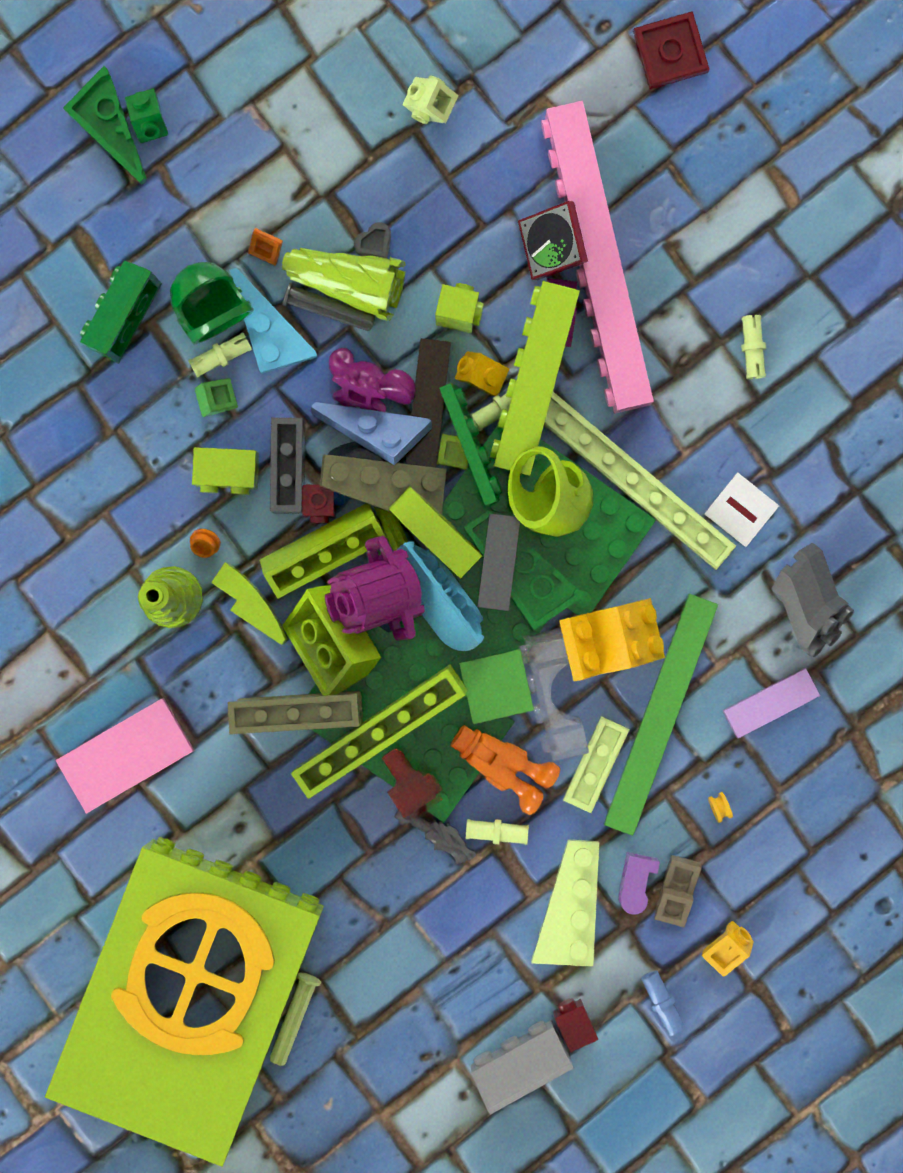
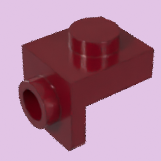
M320 484L303 485L302 516L310 518V523H329V518H336L334 491L323 488Z

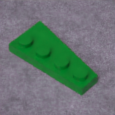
M452 383L440 387L442 397L485 506L500 501L498 494L502 493L500 483L496 475L491 476L488 464H491L486 448L480 446L477 437L479 430L474 418L470 417L466 407L468 402L462 388Z
M490 510L464 527L483 557L489 514H494ZM518 536L511 598L532 629L536 630L584 597L585 594Z

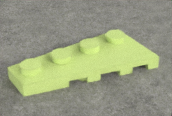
M567 840L531 963L593 966L599 841Z

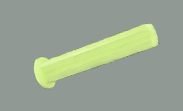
M302 972L297 975L299 983L270 1055V1061L274 1064L284 1066L287 1062L314 989L321 984V981L313 975Z

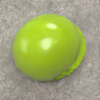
M536 446L521 453L514 461L509 474L508 496L509 504L515 517L530 530L555 537L579 530L588 519L593 507V489L586 474L573 462L560 461L552 450L545 447ZM534 455H545L550 460L551 465L541 474L533 492H528L520 483L523 465Z

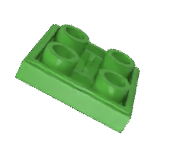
M520 649L459 663L463 682L468 690L466 695L473 724L534 711Z

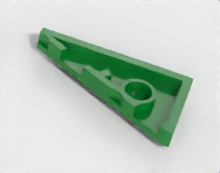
M103 66L63 109L143 185L147 181L144 168L110 72Z

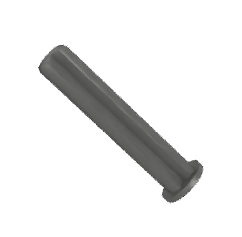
M289 283L284 296L283 306L290 304L365 331L372 329L375 315L294 287V283Z

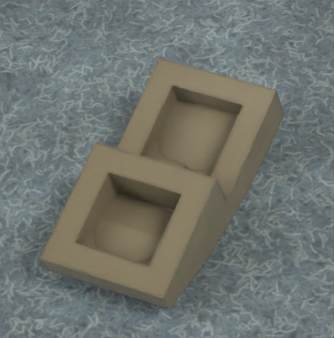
M671 855L656 907L655 920L685 927L693 903V892L702 868L700 862Z

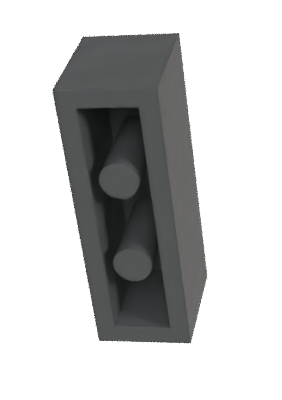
M271 417L270 512L274 514H302L306 422L303 418Z

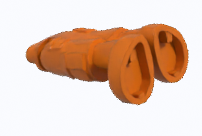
M465 725L459 729L450 744L452 748L460 752L459 756L465 759L472 767L482 773L484 778L501 791L512 789L519 798L522 812L528 815L534 814L543 801V792L534 785L518 778L516 773L522 772L544 789L553 786L560 774V766L556 763L545 762L537 764L528 761L527 752L515 746V744L504 743L491 735L481 733L478 729L473 731Z

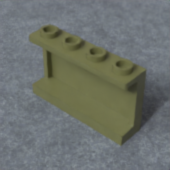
M360 691L340 692L337 695L324 696L321 693L239 698L237 701L227 702L229 734L358 727L363 722L362 695Z

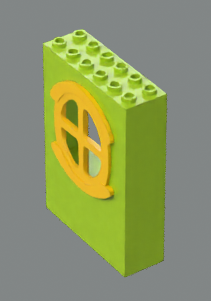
M158 837L157 840L152 839L141 848L45 1098L223 1167L324 905L319 904L320 900L315 896L306 893L298 896L291 893V888L278 882H274L273 885L262 882V877L250 871H245L244 874L232 870L233 865L222 860H216L215 863L203 859L204 854L197 850L187 848L185 852L175 848V842ZM195 918L206 922V931L192 963H185L162 954L155 949V944L160 936L175 924ZM221 928L232 932L241 946L245 961V978L240 983L208 972L205 969V962L215 936ZM150 963L182 974L186 979L174 1013L169 1018L160 1015L149 999L145 973L146 967ZM205 983L234 995V1005L220 1019L201 1027L194 1028L185 1025L183 1021L197 984Z

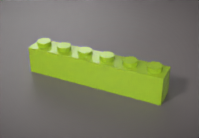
M546 281L542 282L541 287H534L530 302L531 305L536 306L533 318L526 317L522 333L523 336L528 337L525 349L518 348L514 366L520 367L517 380L510 378L506 397L512 398L509 410L502 409L498 427L504 428L501 441L494 439L490 454L491 458L496 459L495 467L510 470L514 461L521 453L539 445L580 290ZM536 455L530 457L523 465L522 474L531 475Z
M450 664L362 722L360 726L353 728L299 764L291 772V775L306 797L310 799L464 697L468 690Z

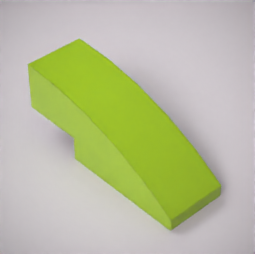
M411 486L388 508L403 525L459 578H462L482 557L479 550Z
M225 562L211 583L236 599L230 611L279 644L285 645L288 640L270 603L243 573L230 563Z

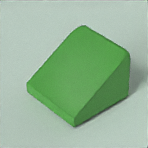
M230 378L204 382L195 387L202 417L238 408Z

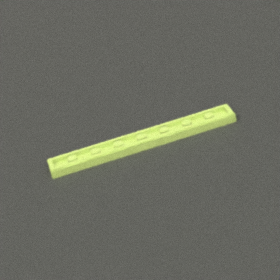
M552 393L544 426L713 569L717 570L736 545L557 394Z

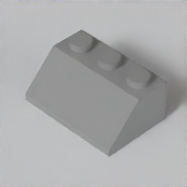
M552 1020L547 1023L539 1021L529 1027V1033L522 1037L512 1036L501 1043L502 1048L493 1053L485 1051L474 1058V1063L471 1064V1074L490 1115L573 1069L570 1053Z

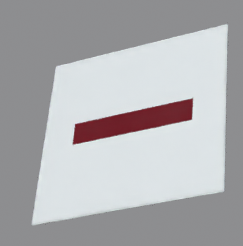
M737 472L704 514L747 547L779 505Z

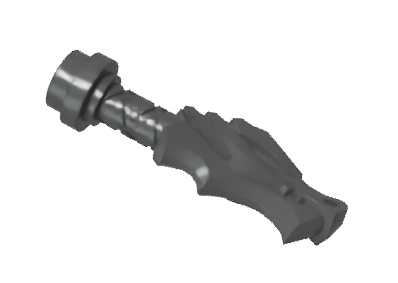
M403 802L394 816L399 820L398 823L401 825L410 823L422 832H425V840L433 842L434 850L450 853L455 858V865L467 860L470 862L477 855L475 851L466 847V843L460 837L457 829L449 823L444 825L442 821L437 823L434 819L430 822L422 818V816L415 813V805L412 803L407 804Z

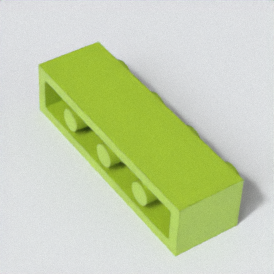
M365 503L260 559L262 572L277 599L367 552L365 543L368 539L379 536L386 537L370 504Z

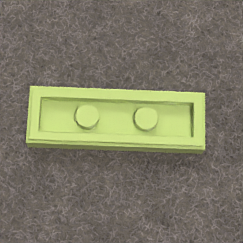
M600 716L563 801L592 813L630 730L629 728Z

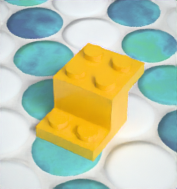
M651 598L559 620L573 681L630 669L665 658L663 651L664 643L659 634L656 621L657 614L652 605Z

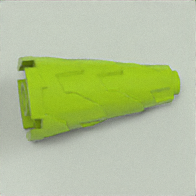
M294 248L291 253L286 252L284 255L282 270L286 271L287 277H290L292 281L315 288L327 296L341 300L358 310L376 315L377 318L390 321L394 316L393 313L387 312L389 306L393 308L398 307L406 273L405 271L398 270V268L406 266L404 260L392 257L387 259L376 256L327 253L306 248H300L299 250Z
M175 566L163 567L152 572L146 578L138 593L139 605L148 619L159 626L167 628L182 627L190 623L200 612L204 599L202 597V586L198 579L186 569Z

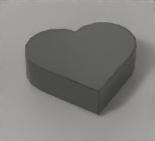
M376 222L369 227L368 232L358 234L354 241V248L357 254L388 259L391 243L389 227L382 222Z

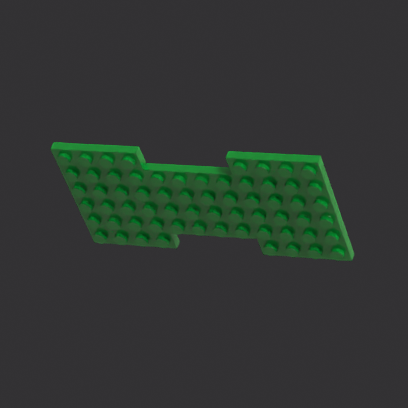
M498 425L483 446L486 448L491 464H488L491 476L496 475L502 489V493L498 494L500 501L485 506L471 468L468 466L444 500L442 515L475 547L476 545L464 529L466 525L488 510L494 514L515 517L509 504L508 496L510 470L495 467L496 459L490 457L494 439L501 441L504 428H500ZM540 439L538 447H545L552 450L558 456L560 461L565 460L573 462L572 460L564 456L562 453L554 449L552 446L544 442L542 439ZM537 454L535 456L530 476L520 474V483L528 492H533L539 477L551 465L550 460L545 455ZM577 465L586 474L593 489V507L585 523L575 532L555 537L534 532L520 522L518 536L585 594L584 597L567 608L576 615H581L594 610L656 519ZM483 556L462 578H459L448 568L476 607L479 598ZM510 597L509 611L477 607L483 617V621L480 624L484 639L478 646L469 651H458L443 643L423 616L413 618L416 635L412 639L397 641L394 639L392 631L387 632L380 626L367 630L366 633L376 647L381 659L366 677L342 692H361L364 722L450 664L463 682L459 663L520 649L521 656L523 657L546 623L533 630ZM400 621L401 628L404 627L402 621ZM316 684L309 694L321 693ZM465 695L361 765L444 823L479 774V771L459 756V751L450 746L459 729L465 725L473 731L478 729L481 733H486L502 741L515 721L510 717H503L473 724L467 695ZM355 727L311 730L332 743Z

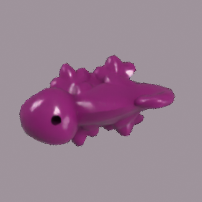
M339 348L329 357V369L333 375L332 380L342 387L341 390L335 391L333 399L340 402L342 406L386 412V406L380 399L388 398L400 404H410L415 397L416 386L414 380L403 370L393 369L384 375L382 370L374 363L367 361L354 363V356L347 348Z

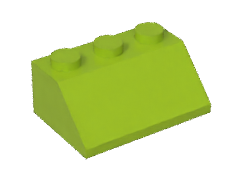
M331 584L307 589L282 625L323 696L337 695L360 681L371 672L381 659L366 631L359 634L343 633L342 630L345 628L339 620L332 621L325 602V594L330 593Z

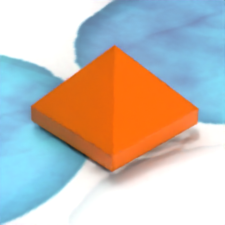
M255 228L248 254L276 266L283 240Z

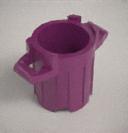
M379 536L368 539L365 547L369 563L339 572L338 575L327 581L328 584H331L330 593L325 594L329 615L333 622L339 620L345 627L342 630L343 633L359 634L388 623L395 640L412 639L416 635L413 618L422 616L425 612L424 605H421L422 592L415 569L406 559L409 558L407 551L399 549L392 552L386 537ZM400 621L403 622V628L400 626Z

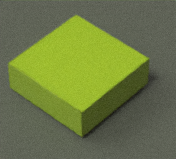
M442 434L437 465L467 469L468 460L458 436Z

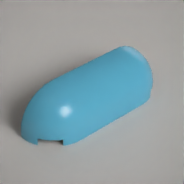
M413 541L401 545L398 550L403 549L407 551L409 558L406 559L415 569L420 581L422 592L421 605H424L425 609L422 616L441 641L450 648L458 651L474 649L484 639L480 624L483 621V617L476 605L447 566L429 549L424 550L421 547L415 546Z

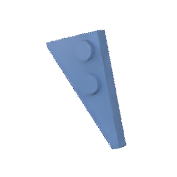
M315 402L311 406L313 416L393 465L432 429V421L428 418Z

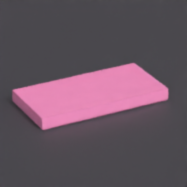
M162 698L55 761L87 814L195 750L165 698Z

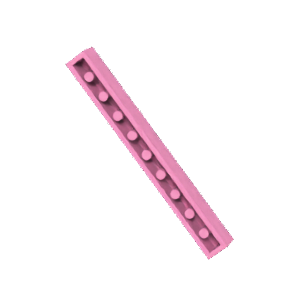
M583 100L546 109L545 120H541L544 138H550L552 149L548 150L551 168H557L559 179L555 180L557 195L559 198L564 197L565 202L574 201L588 258V262L581 264L580 269L576 270L579 287H585L587 299H583L584 310L587 318L592 317L594 329H590L594 348L599 347L601 359H597L600 376H606L608 389H604L607 406H613L614 414L650 406L654 400Z

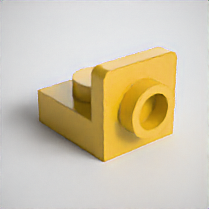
M731 921L727 924L725 932L703 949L701 956L724 977L750 957L754 941L745 928L739 927L734 921Z

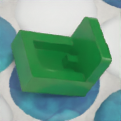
M154 88L125 97L130 122L140 143L168 135Z

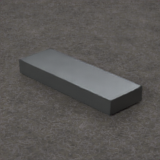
M489 514L477 607L509 611L520 521L514 516Z

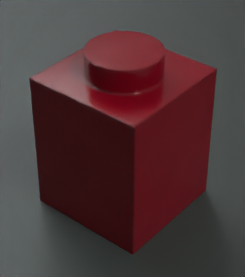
M571 998L557 1005L558 1009L553 1011L554 1018L570 1053L598 1040L596 1031L581 999L575 1001Z

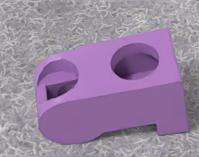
M626 852L618 900L627 913L639 914L646 909L648 898L645 891L649 872L658 874L660 861L657 858Z

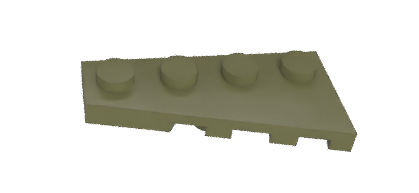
M324 454L322 457L320 486L391 512L388 508L411 486L442 515L446 469L401 463L393 465L385 461Z

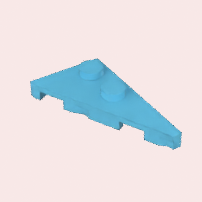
M237 268L229 270L234 284L242 290L241 295L246 301H250L254 309L252 314L246 317L244 321L261 374L318 357L316 351Z

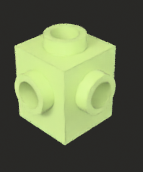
M429 76L428 78L415 77L413 83L408 88L407 96L402 105L412 112L411 117L420 123L428 124L429 121L446 123L459 95L447 87L443 80L435 76Z

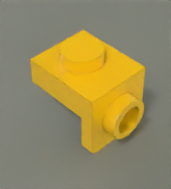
M467 351L458 362L455 379L468 383L491 396H497L510 369L481 353Z

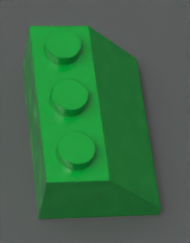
M125 260L121 267L117 266L113 270L110 277L111 285L107 293H102L99 296L95 305L97 311L92 320L86 321L80 333L82 337L80 343L117 364L122 359L162 285L150 270Z

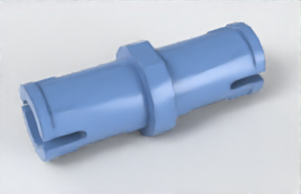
M655 970L642 976L641 979L652 1000L651 1008L654 1012L658 1013L668 1035L672 1036L684 1030L685 1027L674 1005L675 998L672 994L668 993L658 971Z

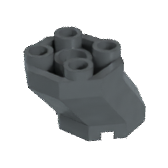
M811 543L794 555L793 558L797 562L791 567L786 564L771 589L774 592V596L783 602L800 648L809 656L816 657L822 651L825 644L832 646L840 638L842 632L839 629L842 624H845L852 617L854 609L838 595L823 551L814 543Z

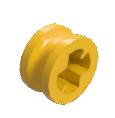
M723 792L718 793L717 798L708 797L710 807L718 823L723 822L722 819L724 817L733 818L732 810Z

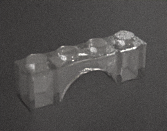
M557 628L523 636L525 645L519 647L523 664L529 663L532 675L526 677L530 694L536 693L539 704L533 707L537 724L543 723L545 734L540 735L544 754L550 753L552 761L589 753L580 717L568 715L560 711L551 699L553 679L564 666L569 664L561 630Z

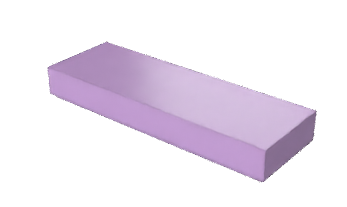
M803 668L722 711L736 738H740L819 697L820 694L807 669Z

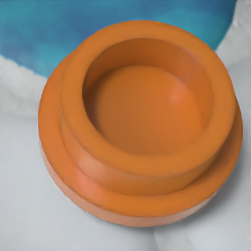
M197 529L190 537L192 552L202 558L211 557L218 552L221 546L219 537L207 529Z

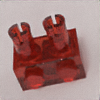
M396 748L382 757V760L397 781L395 783L396 786L387 791V793L405 819L414 820L442 800L439 792L443 788L434 775L414 770L402 751Z

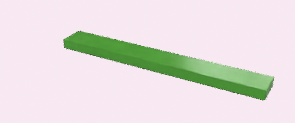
M688 594L603 823L605 826L632 836L634 835L716 613L717 603Z

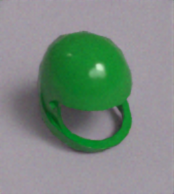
M198 262L186 266L176 275L170 288L171 305L177 316V321L193 345L200 344L221 334L244 320L254 311L250 301H246L241 295V288L236 287L233 277L226 270L210 262Z

